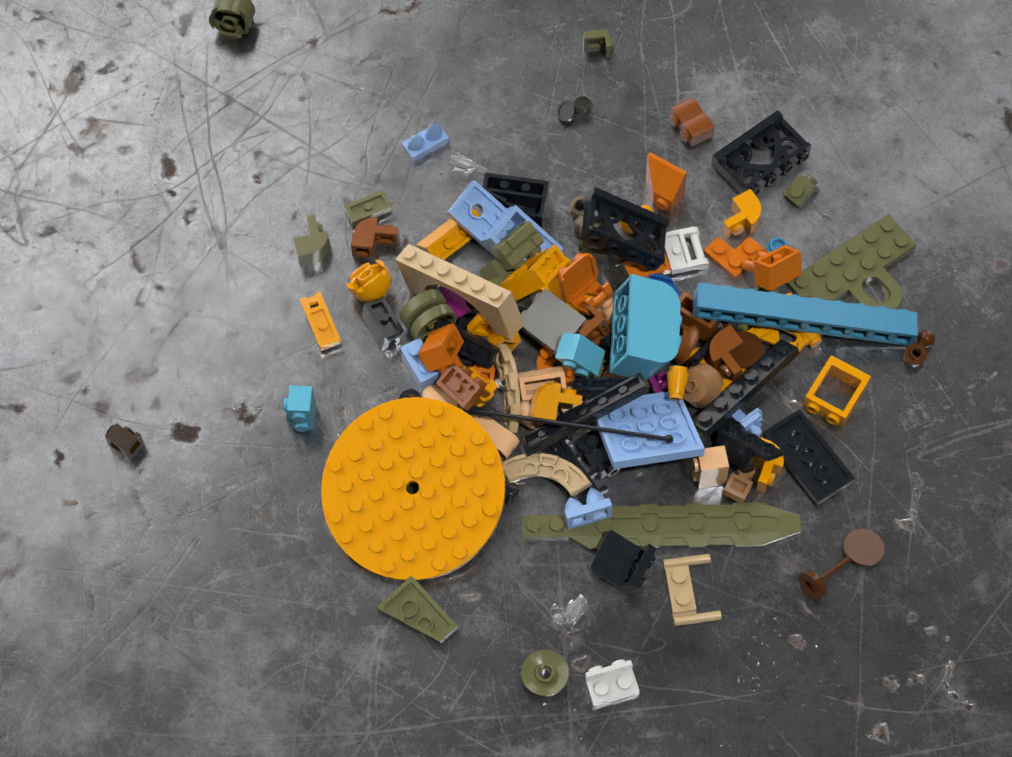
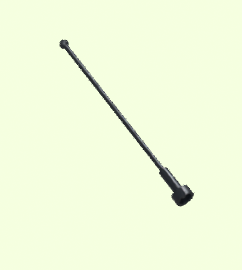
M459 404L457 405L458 408L467 414L495 418L497 416L661 440L667 444H671L674 440L672 435L660 436L515 415L471 406L467 411Z

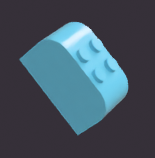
M631 274L613 293L609 373L632 377L641 372L644 379L649 380V378L657 375L675 358L682 340L679 335L682 316L680 315L679 297L671 286L661 281Z

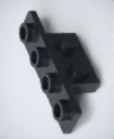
M726 420L715 431L718 433L716 447L725 446L728 461L746 472L754 470L756 455L765 461H771L783 456V451L775 447L774 444L762 440L758 435L746 431L740 425L734 424L729 420Z

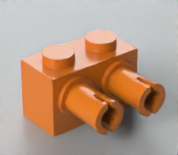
M783 245L772 252L762 249L758 252L756 260L750 257L745 258L742 261L741 268L754 274L755 285L768 291L776 290L781 285L802 275L801 251L787 245Z
M454 323L432 330L418 353L422 364L427 367L429 372L438 370L442 376L453 362L460 367L463 364L457 354L464 340Z

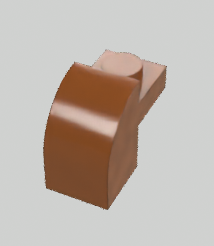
M378 217L361 221L353 232L351 241L352 255L374 258L377 243L398 245V227L388 224L381 226L378 223Z
M731 325L721 330L710 343V360L714 369L720 366L727 377L731 376L736 381L742 375V369L733 356L744 349V343Z

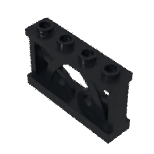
M777 110L713 154L711 167L716 172L719 171L740 194L751 189L757 195L763 187L772 185L780 175L789 173L799 162H805L810 156L811 144ZM778 129H780L787 137L780 138ZM768 139L767 143H763L762 140ZM786 142L794 143L798 149L792 153H788L787 150L792 149V146H782V144ZM753 146L761 149L774 147L772 164L750 163L753 155L751 148ZM743 153L748 155L745 161H743L745 157H740ZM727 164L733 166L734 168H737L738 170L736 171V173H734L727 166ZM742 171H745L746 180L750 176L755 179L749 183H744L740 179V174Z
M595 186L583 197L584 215L582 234L580 235L581 241L652 271L657 270L665 262L666 257H664L666 228L669 226L668 218ZM620 221L628 224L632 232L638 237L630 240L623 239L613 224H617ZM594 222H601L598 227H594ZM651 234L654 235V240L649 237Z

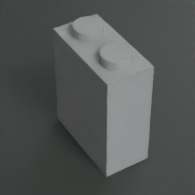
M544 289L542 293H538L534 297L533 304L529 309L521 313L524 322L521 330L556 355L562 333L580 334L579 330L587 319L547 289Z

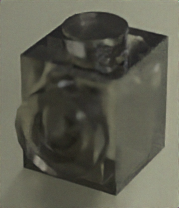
M623 263L610 265L602 271L603 284L609 282L613 293L629 277Z

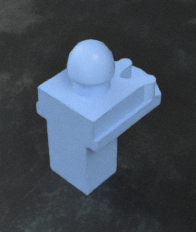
M756 408L747 416L739 409L728 419L730 422L740 425L746 431L758 435V437L762 433L760 428L762 424L760 422L763 421V412L759 408Z

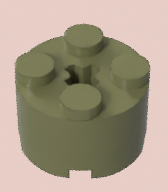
M215 0L209 16L210 26L213 29L214 27L218 29L219 34L231 39L241 38L243 34L249 32L255 15V6L251 2L252 0Z

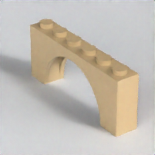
M410 244L395 259L410 292L418 295L424 291L436 289L438 285L445 287L467 300L484 316L495 333L509 340H512L523 327L524 322L511 291Z

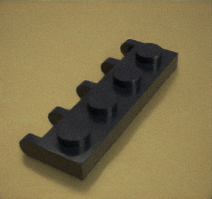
M571 435L542 449L545 454L558 456L574 464L592 483L590 487L598 490L602 495L608 492L609 489L606 486L598 489L592 478L597 475V472L591 470L587 473L579 462L585 457L584 453L579 452L575 455L567 443L573 439ZM590 487L574 496V498L583 505H586L587 493Z

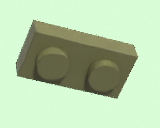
M384 190L344 205V210L354 227L365 219L391 212L392 206Z

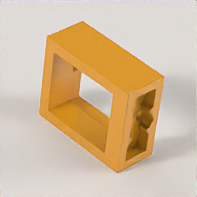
M554 244L525 260V264L519 269L514 270L500 286L511 291L515 301L545 287L557 275L558 270L569 261L558 246Z
M831 355L805 396L803 407L811 414L822 416L830 424L843 428L867 389L871 376ZM828 374L856 388L844 411L815 396Z

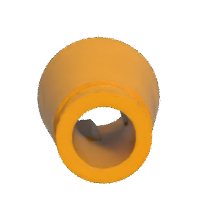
M670 366L669 371L666 372L669 399L683 400L689 377L687 367Z

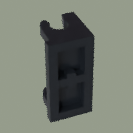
M385 297L365 303L362 319L381 351L386 350L391 341H394L397 345L404 330Z

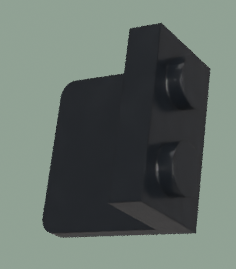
M610 530L605 534L589 565V569L628 593L639 589L644 583L646 577L643 575L646 569L653 565L656 559L654 554L657 548L651 544L640 548L618 533Z

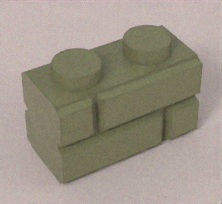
M526 221L491 249V252L506 271L510 269L517 270L525 264L524 259L528 255L532 257L541 250L539 246L544 242V239L536 231L532 223Z

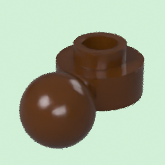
M922 330L917 336L918 343L910 344L904 350L903 360L908 366L919 367L926 360L927 352L925 348L932 346L935 342V336L931 331ZM917 351L919 357H915L912 352Z

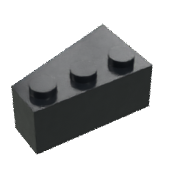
M485 172L482 187L505 208L516 205L543 229L549 198V181Z

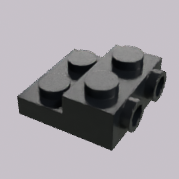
M592 430L577 439V445L601 479L607 475L609 477L613 476L620 470V468L613 469L599 431Z

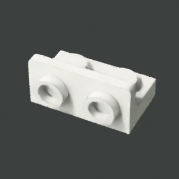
M617 660L611 666L604 668L596 666L585 673V682L593 707L639 694L631 660Z

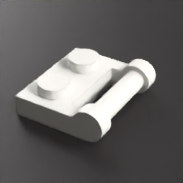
M694 226L666 232L665 254L671 267V275L696 269L705 270L710 266L702 250L698 237L700 235L698 227ZM685 238L691 240L696 260H691Z

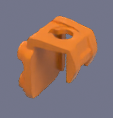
M578 253L569 267L563 266L558 270L557 277L562 297L568 301L570 306L590 316L591 313L587 307L590 304L594 309L602 306L612 298L613 291L609 282H606L603 286L597 282L599 273L595 257L590 253ZM586 294H588V295H596V297H595V298H592V297L590 296L589 298L586 299L585 295H586Z

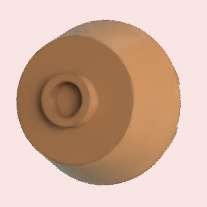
M699 363L687 369L689 377L683 399L693 407L706 408L720 395L723 379L720 373L712 366Z

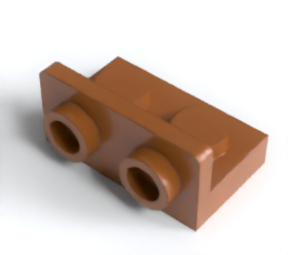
M590 304L587 308L593 319L585 321L579 333L598 346L601 344L600 340L611 333L609 328L611 323L599 307L594 309Z
M453 362L437 380L436 384L462 408L468 411L482 393L487 397L491 393L485 388L487 384L477 376L475 379L471 376L472 370L464 364L460 367Z

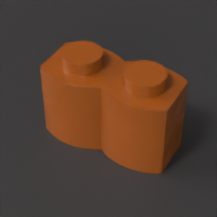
M693 97L671 107L670 123L673 127H677L680 130V136L684 142L694 146L714 136L715 127Z

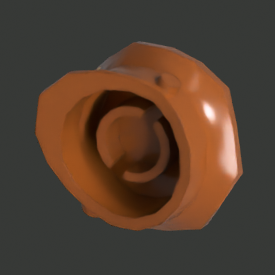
M681 323L679 335L682 340L678 353L674 358L676 364H683L699 339V328L697 326H686Z

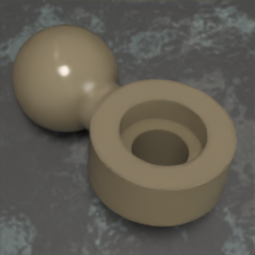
M576 196L570 203L571 214L577 218L573 223V229L578 234L583 224L584 210L579 211L578 208H584V196Z

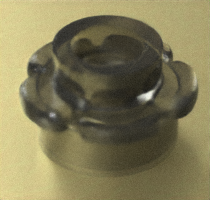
M580 96L574 101L577 108L576 115L587 116L591 113L593 103L588 97Z

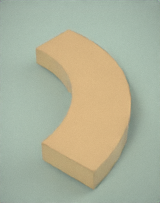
M498 343L497 346L500 348L494 364L500 374L501 382L506 384L507 394L503 395V413L520 415V388L516 364L509 347L504 343ZM502 418V424L507 430L512 433L518 432V419Z
M541 453L528 456L527 454H522L502 462L504 473L510 483H516L531 477L548 478L563 485L572 497L592 485L585 474L574 464L555 455Z

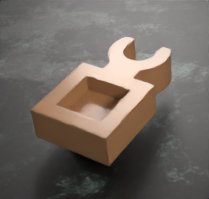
M738 467L736 474H731L722 495L743 504L752 487L753 482L750 480H752L755 474V468L753 471L746 473Z

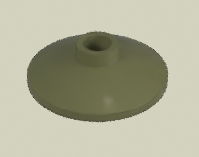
M546 649L538 650L531 653L524 660L521 668V678L525 687L533 694L552 696L560 692L567 684L569 668L565 659L557 652ZM546 672L550 676L547 679H543L540 675Z

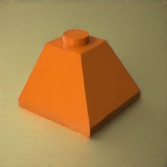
M649 152L647 155L646 181L652 202L659 209L672 213L685 194L687 172Z

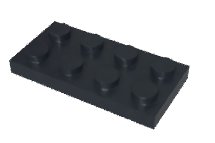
M800 409L763 432L762 436L764 439L773 442L783 451L784 464L817 506L855 481L852 473Z

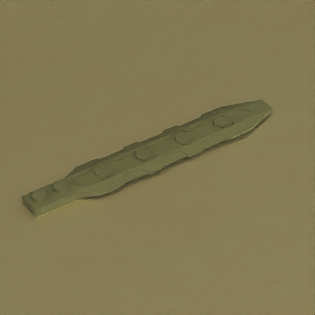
M759 502L733 503L732 505L687 503L680 506L641 504L640 506L612 507V517L569 530L565 523V515L522 516V541L570 540L587 549H598L605 534L613 530L641 547L648 544L655 548H659V546H688L693 548L706 547V545L756 547L801 533V520L799 514Z

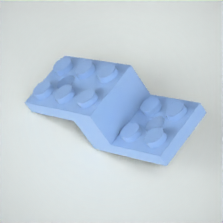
M475 180L469 183L446 213L491 254V249L526 221H530L544 239V242L539 246L541 250L538 253L554 244L561 251L563 249L559 243L516 205L505 208ZM473 205H477L480 208L481 214L479 217L472 214Z

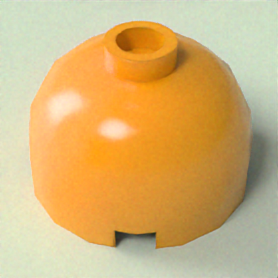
M375 260L377 264L370 265L369 262L365 263L350 275L351 282L350 284L347 282L346 285L356 299L367 303L381 297H386L391 287L392 279L383 261Z

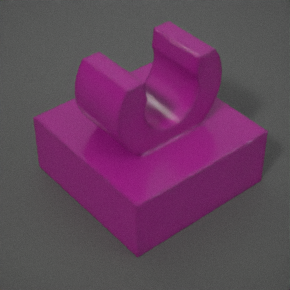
M666 371L649 378L653 393L668 391Z

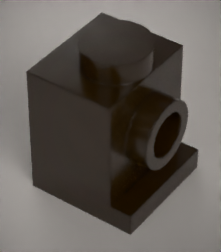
M117 423L110 426L105 435L108 445L129 460L144 444L140 433H134L129 427L124 426L123 428Z

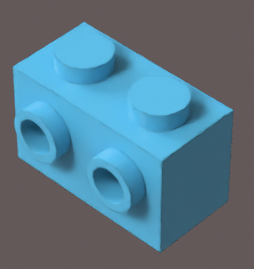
M562 333L555 358L563 363V367L574 370L577 376L588 378V375L598 376L605 350L581 334Z
M289 385L288 398H284L286 420L290 421L291 428L296 431L306 432L314 430L317 405L312 386Z

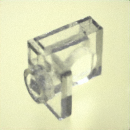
M580 594L576 600L572 599L567 604L566 611L557 604H554L552 606V618L559 625H566L568 628H571L588 609V600Z

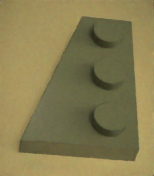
M412 576L376 607L385 614L441 644L459 628Z

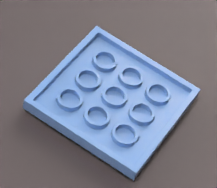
M669 391L642 395L595 421L598 427L660 436L672 435L674 438L671 444H667L661 440L599 431L613 469L704 456L705 448L684 401L669 399Z

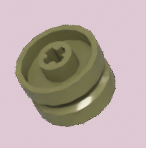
M430 289L416 295L406 303L399 314L401 322L410 330V335L413 339L420 338L423 344L429 333L435 330L440 318H444L454 324L457 320L456 313L451 306L446 304V299L437 289Z

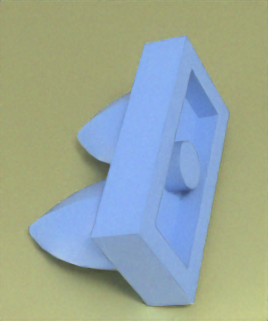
M431 123L429 128L402 142V148L414 162L449 143V137L438 123Z
M590 487L587 493L586 505L570 497L565 505V523L568 530L612 517L610 499H605L598 490Z

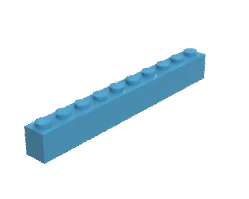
M698 283L693 294L694 318L906 346L913 344L918 336L917 312H911L907 309H889L885 306L874 307L863 303H844L841 300L829 301L818 297L807 298L796 294L785 295L773 291L762 292L755 289H740L733 286L713 285L711 283Z

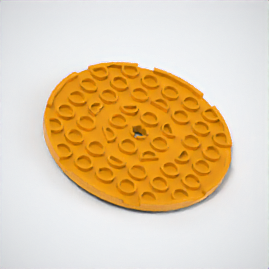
M420 397L396 399L380 404L354 420L342 432L331 449L325 464L321 485V499L325 519L333 537L343 551L363 568L385 578L406 581L410 576L415 580L434 579L451 573L468 563L479 553V550L492 537L503 512L506 494L504 467L500 454L481 424L465 411L452 404ZM409 483L419 484V491L416 494H409L407 492Z

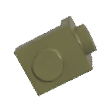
M608 29L583 32L584 51L605 49L606 58H610V50H614L613 37L609 38Z
M799 173L783 194L801 208L813 192L818 193L820 188L816 186L818 181L811 175L804 176Z

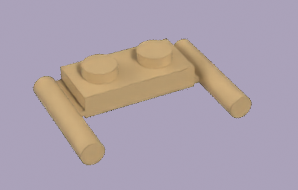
M710 554L663 560L674 626L722 620L720 610L696 613L697 609L689 566L711 563Z

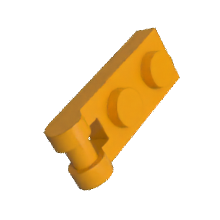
M321 292L314 293V296L307 299L306 297L299 299L320 350L323 351L342 344ZM313 305H318L317 307H314L312 309L310 308Z

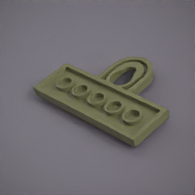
M888 214L802 270V275L787 282L786 286L793 294L801 297H818L823 300L836 301L848 294L856 304L863 303L874 307L885 306L889 309L898 310L902 300V290L885 269L913 251L917 244ZM867 281L878 282L883 289L885 300L883 302H876L864 292L862 285Z

